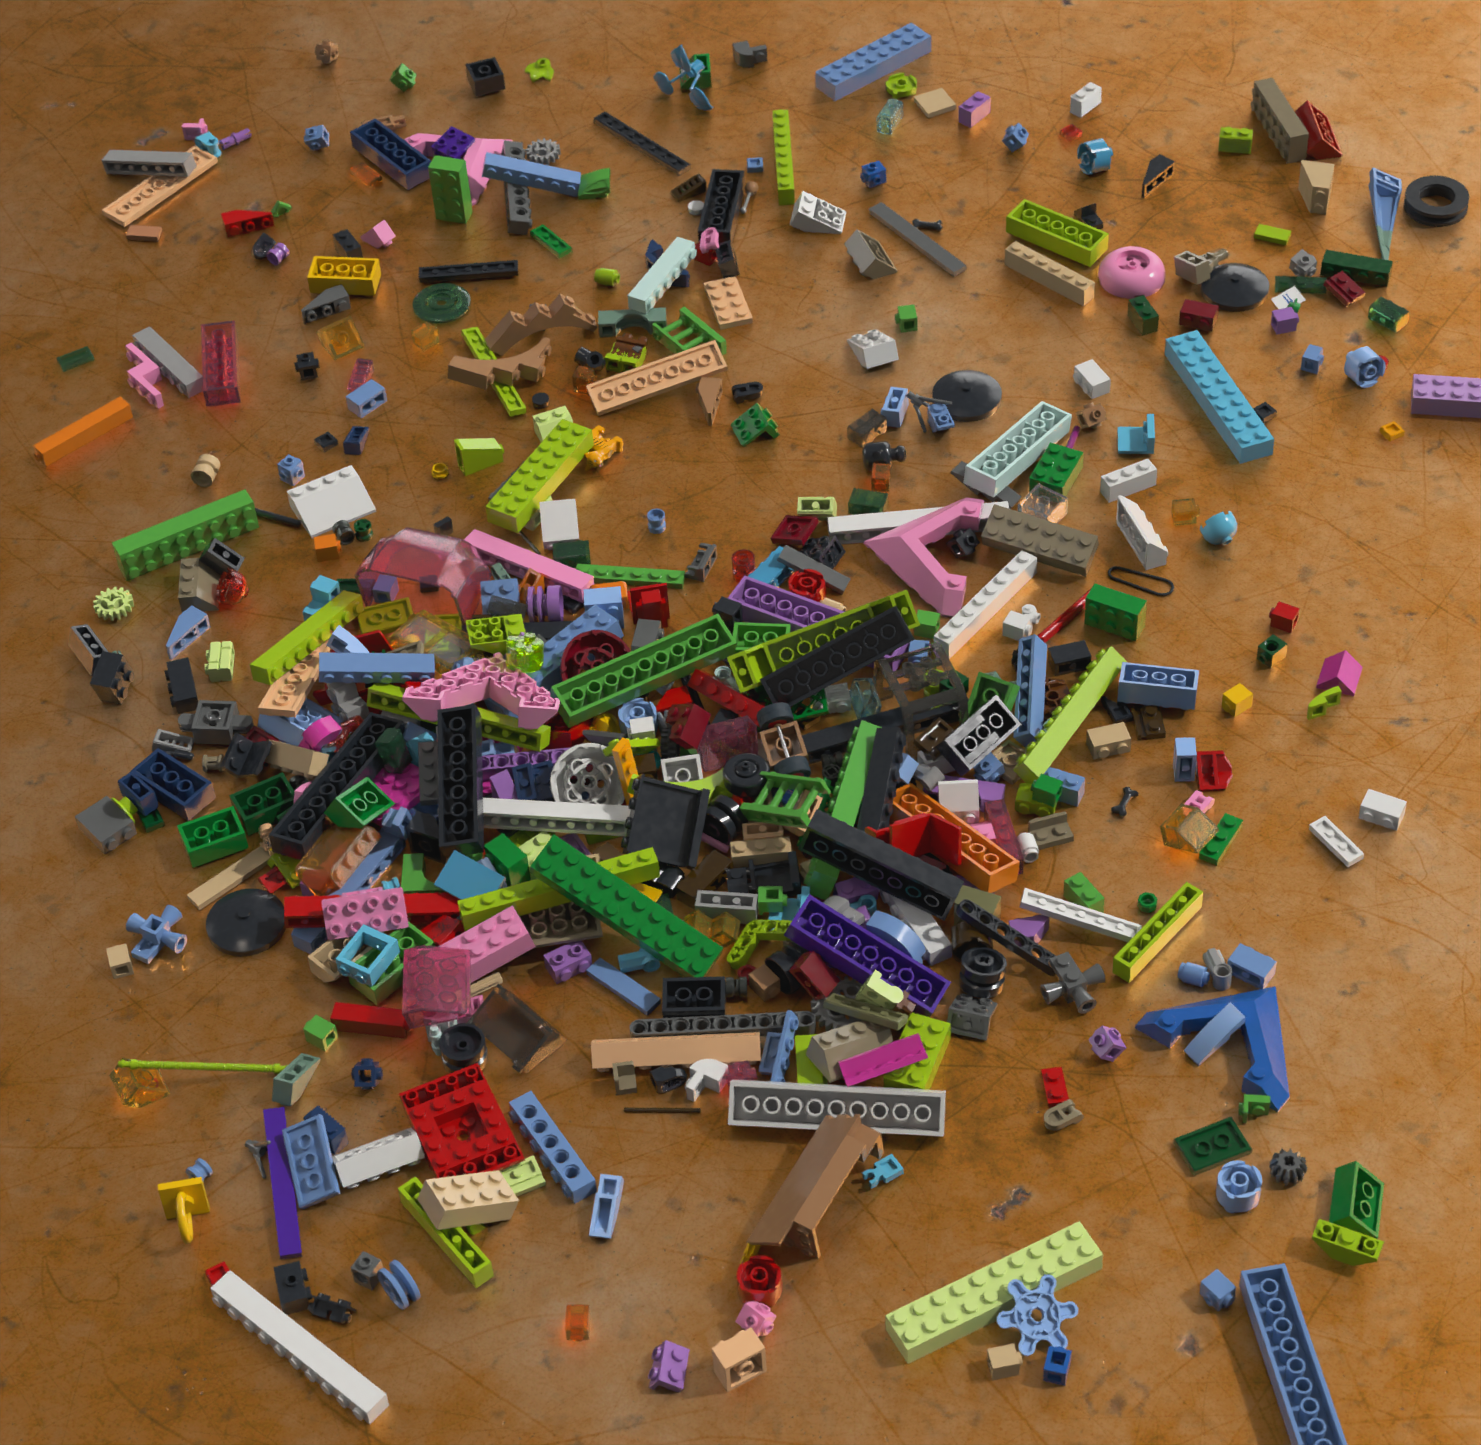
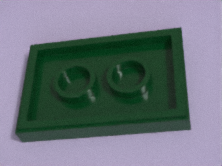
M1232 1117L1184 1134L1173 1140L1175 1147L1193 1176L1252 1154L1251 1146Z

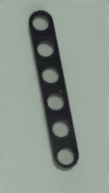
M968 899L962 900L956 907V913L962 920L1047 975L1056 976V973L1049 965V958L1056 955ZM962 906L967 907L970 913L965 912ZM980 918H984L987 924L982 923ZM997 929H1001L1005 936L1000 935ZM1014 940L1019 941L1022 944V947L1016 945ZM1031 951L1036 952L1039 955V958L1033 956Z

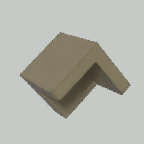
M634 1062L612 1063L616 1095L637 1093Z

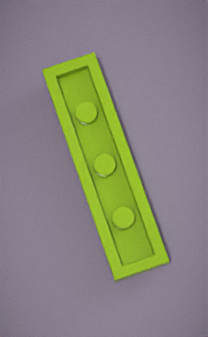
M658 738L629 739L633 755L648 754L661 746ZM619 739L610 741L608 743L609 746L603 749L605 757L613 756L612 749L619 742Z

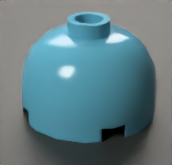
M1228 511L1229 514L1226 515L1224 512L1218 513L1205 521L1206 526L1204 528L1202 525L1200 526L1199 530L1208 542L1215 545H1227L1232 542V538L1237 532V521L1231 511Z

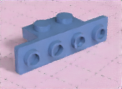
M787 1010L782 1033H767L759 1072L763 1075H772L770 1082H785V1072L790 1064V1051L794 1047V1033L799 1025L798 1017L792 1010Z

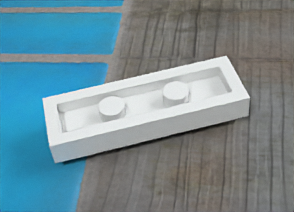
M1326 816L1309 824V830L1347 867L1364 859V853Z

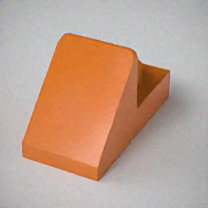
M530 567L519 585L520 605L525 608L528 587L534 586L537 594V587L542 586L543 593L545 594L544 576Z

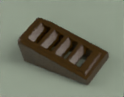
M697 174L671 190V194L678 202L706 192V181L700 174Z

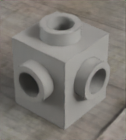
M1301 249L1291 258L1289 269L1297 277L1305 280L1316 272L1317 260L1313 255Z

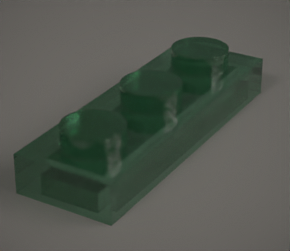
M1275 276V292H1284L1295 286L1300 293L1326 294L1327 288L1323 285L1327 278Z

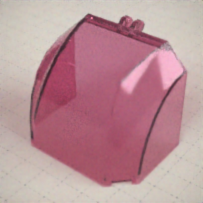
M406 527L398 533L382 537L362 561L355 574V579L365 607L370 606L374 599L372 589L379 574L430 584L438 588L442 586L452 593L451 597L454 598L461 623L466 625L465 620H472V615H474L481 600L480 581H489L492 574L477 549L469 542L456 537Z

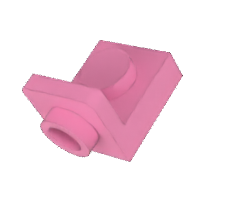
M200 118L199 124L183 123L184 139L194 140L196 137L207 133L208 127L204 122V118Z

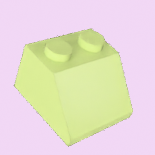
M566 406L532 416L534 431L540 442L547 437L561 419L573 423Z

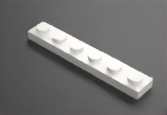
M1027 888L1023 891L1019 906L1020 908L1125 942H1129L1142 928V925Z

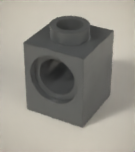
M363 1251L351 1266L354 1282L373 1291L379 1283L377 1271L383 1268L381 1259Z

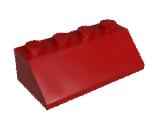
M1307 100L1294 111L1309 133L1307 154L1310 157L1314 156L1317 160L1342 157L1343 154L1328 116Z

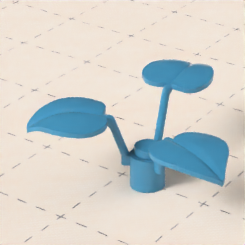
M681 44L671 51V58L675 65L685 70V72L672 80H669L663 72H656L653 78L665 94L671 95L674 91L671 83L685 74L689 77H695L690 87V100L701 110H712L714 107L711 106L702 90L694 87L700 77L699 73L705 68L704 64L698 59L690 64Z

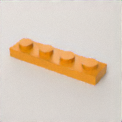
M622 737L612 749L626 805L628 806L630 798L634 796L627 792L629 782L633 773L638 775L629 739Z

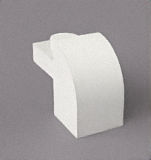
M702 1059L692 1064L689 1068L690 1078L685 1085L687 1099L695 1102L705 1087L720 1093L730 1079L729 1065L715 1059Z

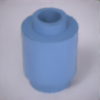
M1182 962L1178 970V978L1182 979V982L1203 987L1209 981L1210 972H1208L1207 967L1191 962Z

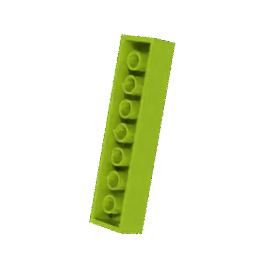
M561 419L485 506L487 521L519 533L539 510V502H545L582 460L584 454L594 446L592 429Z

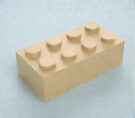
M499 1170L425 1180L418 1196V1201L437 1230L510 1220L519 1202Z

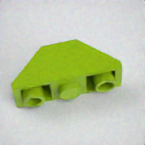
M1319 1219L1312 1235V1239L1330 1258L1351 1266L1377 1262L1384 1245V1241Z

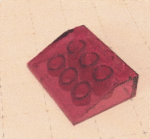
M427 945L404 949L402 1015L409 1028L413 1029L470 1017L471 951Z

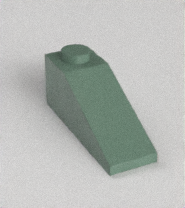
M304 1053L295 1058L273 1078L272 1101L278 1102L283 1106H292L303 1094L320 1063V1058Z

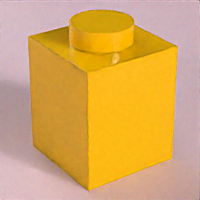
M1239 683L1223 693L1221 707L1236 717L1252 707L1253 693Z

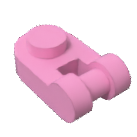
M708 228L701 234L700 249L703 254L709 252L710 249L715 250L719 248V234L716 228Z
M1196 790L1183 806L1184 818L1190 821L1199 820L1208 809H1211L1215 799L1210 796L1205 797L1202 792Z

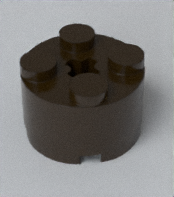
M966 921L951 927L953 958L961 963L963 954L969 949L976 947L993 949V939Z

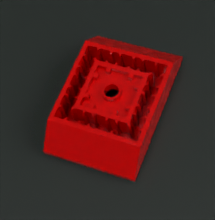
M478 1063L399 1093L410 1127L418 1135L425 1159L434 1178L500 1171L525 1161ZM461 1135L469 1136L468 1139L463 1141L458 1139Z

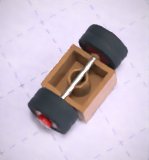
M781 702L770 704L760 709L757 713V720L761 729L759 733L771 771L780 774L810 777L811 770L808 754L798 723L794 721L790 706L787 703Z

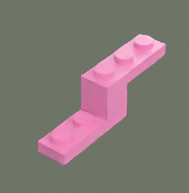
M132 343L127 344L126 356L130 362L136 364L134 368L127 371L129 385L135 388L141 396L147 398L150 404L155 405L158 409L163 407L161 393L152 386L162 380L159 366Z

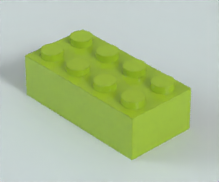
M912 1013L908 1018L900 1039L919 1033L928 1058L885 1073L883 1077L884 1087L930 1090L951 1039V1023Z

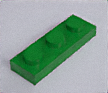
M1225 813L1201 849L1199 858L1218 865L1243 826V820Z

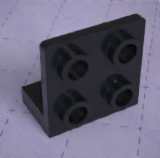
M836 535L808 539L799 552L834 569L846 551Z
M235 733L220 768L236 778L258 776L263 769L265 758L270 753L272 742L269 740L252 742L243 735Z

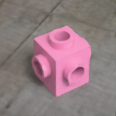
M752 1301L744 1304L735 1322L745 1330L752 1328L759 1337L771 1332L776 1315L770 1311L771 1309L767 1305Z

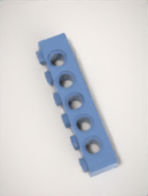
M529 1091L510 1101V1111L508 1112L510 1119L513 1123L517 1122L522 1136L530 1140L529 1144L534 1153H539L543 1166L545 1168L549 1167L553 1180L562 1185L561 1189L565 1197H570L574 1204L596 1193L597 1188L594 1177L533 1092Z

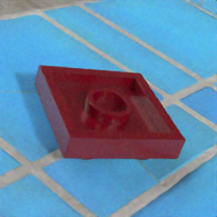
M786 515L770 538L772 544L804 546L818 525V518Z

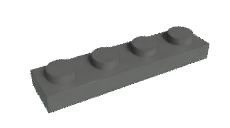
M438 741L418 743L421 806L439 804Z

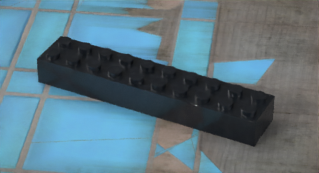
M370 712L269 833L272 851L307 862L336 826L324 812L337 796L364 778L368 777L373 781L404 743L401 740L405 730L404 721Z

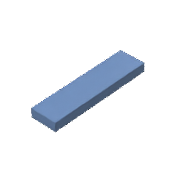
M599 958L586 970L588 976L647 1016L661 1004V998L602 958Z

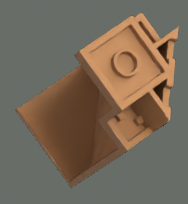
M848 1114L837 1115L836 1118L826 1115L746 1242L751 1245H781L783 1242L789 1247L795 1246L799 1248L806 1256L811 1257L813 1255L819 1258L821 1254L815 1228L857 1160L864 1163L868 1155L878 1159L882 1157L884 1150L881 1133L863 1125L860 1114H854L853 1117H850Z

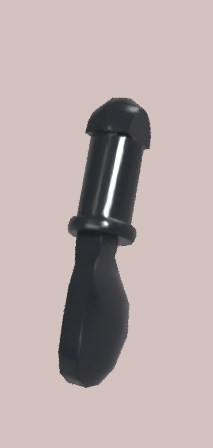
M176 749L174 751H164L175 759H194V754L191 752H183Z

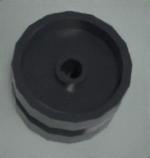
M718 795L707 806L703 833L729 845L736 838L737 834L743 831L742 824L748 823V819L739 809L740 805L727 796Z
M987 947L969 949L961 958L959 986L965 993L973 997L991 998L997 996L1004 988L1007 967L1006 958L997 950Z
M460 1023L449 1027L443 1032L439 1047L442 1062L447 1072L453 1073L476 1063L479 1064L481 1070L485 1068L488 1062V1051L485 1036L481 1029L476 1025Z

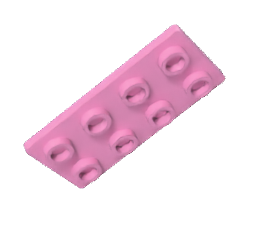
M383 887L346 892L342 893V897L323 899L321 901L328 940L354 936L363 924L380 932L407 928L409 925L402 887L383 890Z

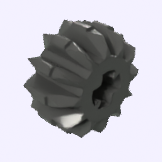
M1291 1148L1288 1152L1281 1149L1279 1153H1274L1269 1165L1271 1177H1276L1277 1183L1284 1181L1285 1186L1289 1182L1294 1186L1297 1181L1302 1182L1305 1173H1307L1305 1157H1300V1151L1293 1153Z

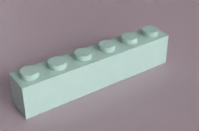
M677 237L627 295L629 309L647 314L654 307L659 298H662L664 292L671 287L674 280L687 268L689 262L695 258V242Z

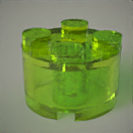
M525 633L524 636H508L506 641V667L512 671H515V668L521 669L522 673L540 670L541 665H544V642L537 638L534 633Z

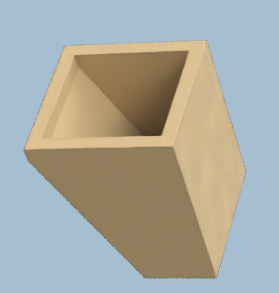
M1301 160L1298 189L1310 213L1326 215L1332 190L1335 164Z

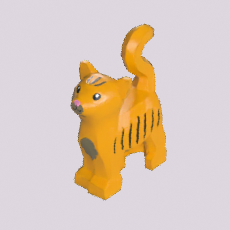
M600 425L596 426L592 430L594 446L584 454L587 461L585 470L588 471L591 468L602 467L603 461L609 459L614 452H622L623 439L618 436L612 440L609 437L604 439L600 433H603L605 428Z

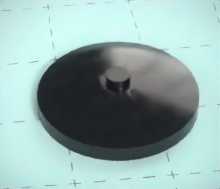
M1225 263L1213 268V271L1210 273V279L1201 284V293L1209 304L1218 305V309L1230 312H1243L1263 304L1268 297L1270 285L1266 275L1253 266L1242 263Z
M960 370L940 378L933 387L932 398L952 402V405H946L952 420L974 422L991 416L999 409L1002 402V390L999 383L986 373L975 370Z
M242 889L227 894L213 905L206 919V931L212 945L222 953L238 957L252 956L268 950L280 940L286 930L283 903L274 894L261 889Z

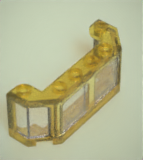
M424 609L420 610L417 614L410 615L402 626L386 638L393 650L419 640L422 641L424 644V654H434L435 671L439 672L440 675L452 671L454 662L461 660L463 657L473 658V661L493 657L486 656L482 650L471 648L468 633Z

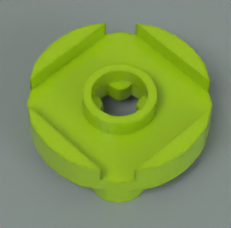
M896 73L888 77L886 91L894 99L916 94L917 80L913 75L909 77L905 76V73Z

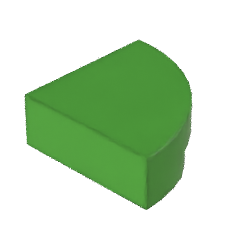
M277 200L271 210L273 217H279V215L285 212L288 213L292 206Z

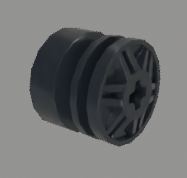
M793 941L783 946L781 951H776L765 959V965L780 978L781 991L785 994H792L802 986L789 970L803 953L810 952Z

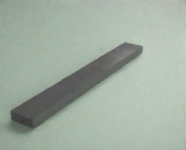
M880 202L869 208V214L953 277L967 270V265L884 203Z

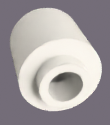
M1019 834L1015 839V844L1020 858L1027 863L1036 861L1039 857V849L1033 834Z

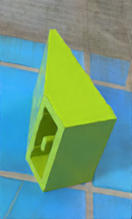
M522 614L465 620L470 647L493 654L500 652L504 656L520 632L526 633Z

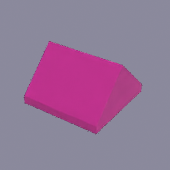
M1346 650L1325 658L1316 688L1328 690L1339 686L1342 691L1341 694L1354 696L1363 667Z

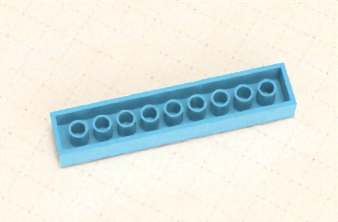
M1198 330L1167 338L1165 341V356L1238 462L1242 464L1273 455V436Z

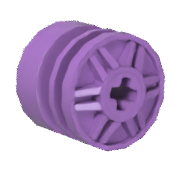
M561 585L548 586L546 594L543 593L542 586H538L537 595L534 586L528 587L526 610L529 622H537V616L539 622H544L545 616H548L549 622L563 621L564 605Z

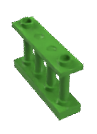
M685 306L679 309V320L664 328H661L656 323L652 324L654 339L663 344L673 354L691 349L702 342L708 343L716 340L722 355L727 353L726 340ZM682 325L688 328L673 337L668 334ZM691 334L698 336L684 345L678 342Z
M761 771L760 775L767 779L766 784L755 802H743L739 809L748 821L807 829L811 821L807 812L818 793L830 794L831 791L826 782L819 777L810 778L780 774L773 771ZM772 787L779 788L769 805H762ZM788 789L794 790L785 807H778ZM803 790H809L810 792L801 808L793 809Z

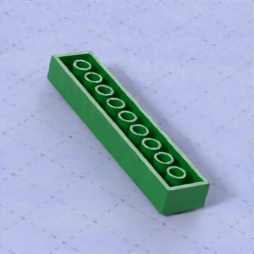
M556 835L551 837L530 866V874L683 977H706L722 954V946Z

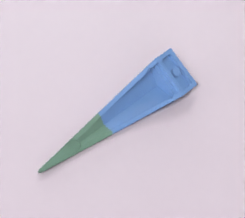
M1372 168L1369 172L1370 183L1368 186L1382 259L1389 260L1392 232L1402 192L1401 179Z

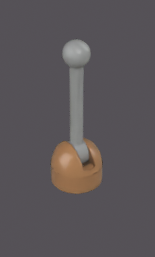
M749 181L746 183L745 192L748 195L744 206L740 209L742 214L747 212L746 207L750 196L755 195L758 191L759 186L756 182Z

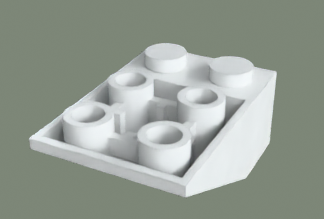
M802 191L794 204L790 225L804 232L841 234L846 211Z
M877 329L870 330L868 334L864 335L855 334L852 338L847 339L860 364L867 369L899 360L895 339Z

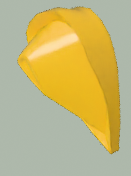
M602 713L595 716L589 730L620 733L617 718L611 713Z

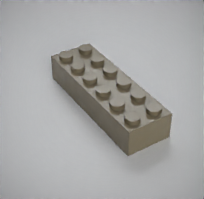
M1273 78L1254 81L1251 109L1256 113L1257 119L1263 124V128L1267 130L1270 139L1274 141L1275 147L1279 149L1282 158L1288 164L1306 160L1309 133Z
M996 504L993 505L981 535L982 544L1014 555L1023 550L1037 557V562L1085 577L1099 546L1098 536Z

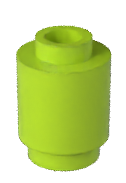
M600 268L596 269L594 280L601 285L616 286L620 281V274L614 269Z

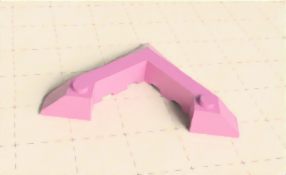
M418 133L404 140L424 156L434 157L431 146L442 135ZM475 138V142L460 156L464 157L463 160H466L472 206L477 204L479 201L478 197L486 189L488 180H491V178L482 177L486 152L501 155L504 139Z
M966 497L866 540L864 545L868 548L870 547L876 553V556L886 565L888 564L891 570L910 588H914L925 602L931 604L937 610L936 612L940 613V616L953 618L962 609L967 576L948 574L927 550L925 545L931 542L934 543L945 537V534L948 532L956 531L959 528H971V530L978 531L984 500Z
M500 652L493 654L492 658H483L472 662V664L444 673L442 678L438 680L431 678L421 682V686L415 689L413 686L408 687L402 697V701L421 719L430 722L438 721L437 710L465 706L491 698L518 716V727L528 730L538 729L558 712L560 706L559 699L550 697L549 691L544 687H538L534 679L521 669H518L510 660H504Z

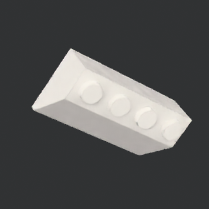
M1121 495L1118 496L1116 523L1145 570L1166 565L1168 549L1161 543L1160 536L1154 532L1152 523L1148 522L1144 511L1139 508L1137 503Z
M412 1128L332 1156L340 1184L343 1188L347 1186V1189L360 1185L359 1182L365 1179L368 1181L378 1179L381 1173L387 1171L388 1174L400 1170V1166L406 1164L409 1166L416 1165L421 1162L420 1159L425 1158L418 1135Z

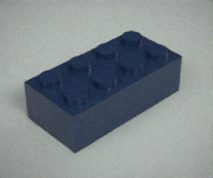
M159 748L130 771L134 772L136 776L154 790L158 802L187 821L191 820L216 798L211 781Z

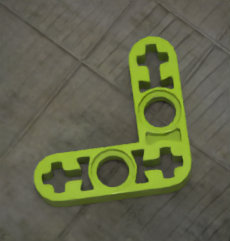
M753 920L747 923L727 956V961L731 968L736 970L744 966L760 940H790L784 934L792 921Z

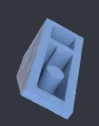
M191 605L179 615L166 644L169 659L175 658L211 627L206 613Z

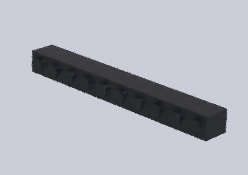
M965 694L953 704L943 699L940 695L902 707L802 735L809 762L810 764L820 762L822 754L833 755L834 752L839 751L845 754L849 739L852 738L855 726L859 727L862 720L882 728L899 727L905 736L925 731L939 717L947 724L961 721L969 699Z

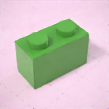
M1081 872L1064 880L1063 896L1069 902L1104 913L1105 898Z

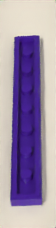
M284 1107L264 1109L266 1141H271L267 1145L280 1260L302 1257L294 1184L282 1132L283 1129L287 1128Z

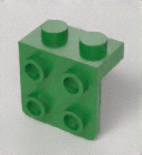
M758 403L754 404L731 423V427L742 446L748 445L764 431L768 432L774 439L780 435L777 430V423L771 419V412L767 408L763 409Z

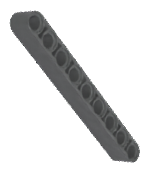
M786 1012L639 1019L630 1024V1037L644 1038L760 1032V1036H767L768 1032L782 1033ZM793 1012L799 1021L798 1028L794 1033V1039L796 1035L816 1034V1019L812 1012Z

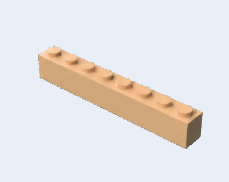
M760 1032L592 1040V1068H597V1071H609L610 1068H613L612 1063L633 1061L634 1066H639V1069H651L655 1065L666 1068L673 1067L676 1064H681V1067H690L702 1059H715L727 1065H735L736 1062L744 1061V1064L748 1065L757 1064V1061H761Z

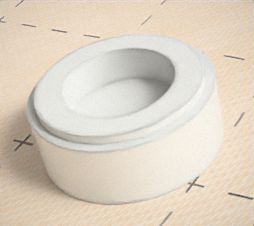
M698 200L690 202L688 204L689 213L692 215L702 214L704 203Z

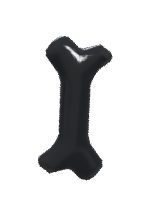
M914 219L912 221L913 226L917 229L929 228L935 229L938 232L943 230L941 220L925 222Z
M1130 787L1123 788L1124 796L1119 805L1111 808L1112 813H1118L1120 817L1127 816L1126 807L1132 798L1139 796V793L1131 790Z

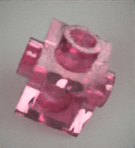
M746 1060L728 1065V1074H725L728 1087H730L731 1080L754 1081L757 1080L755 1068H751L749 1061Z

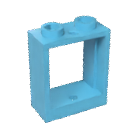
M363 924L336 957L338 972L343 976L356 979L361 984L373 986L399 954L398 941L396 938ZM363 944L382 951L369 968L351 961Z

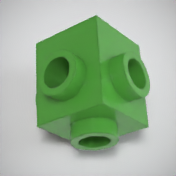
M402 63L393 71L390 82L405 92L408 88L411 89L416 82L414 80L417 74Z

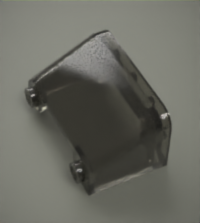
M500 984L496 985L467 1022L481 1029L485 1038L490 1040L514 1063L512 1067L520 1074L523 1072L529 1073L567 1041V1038L519 997Z

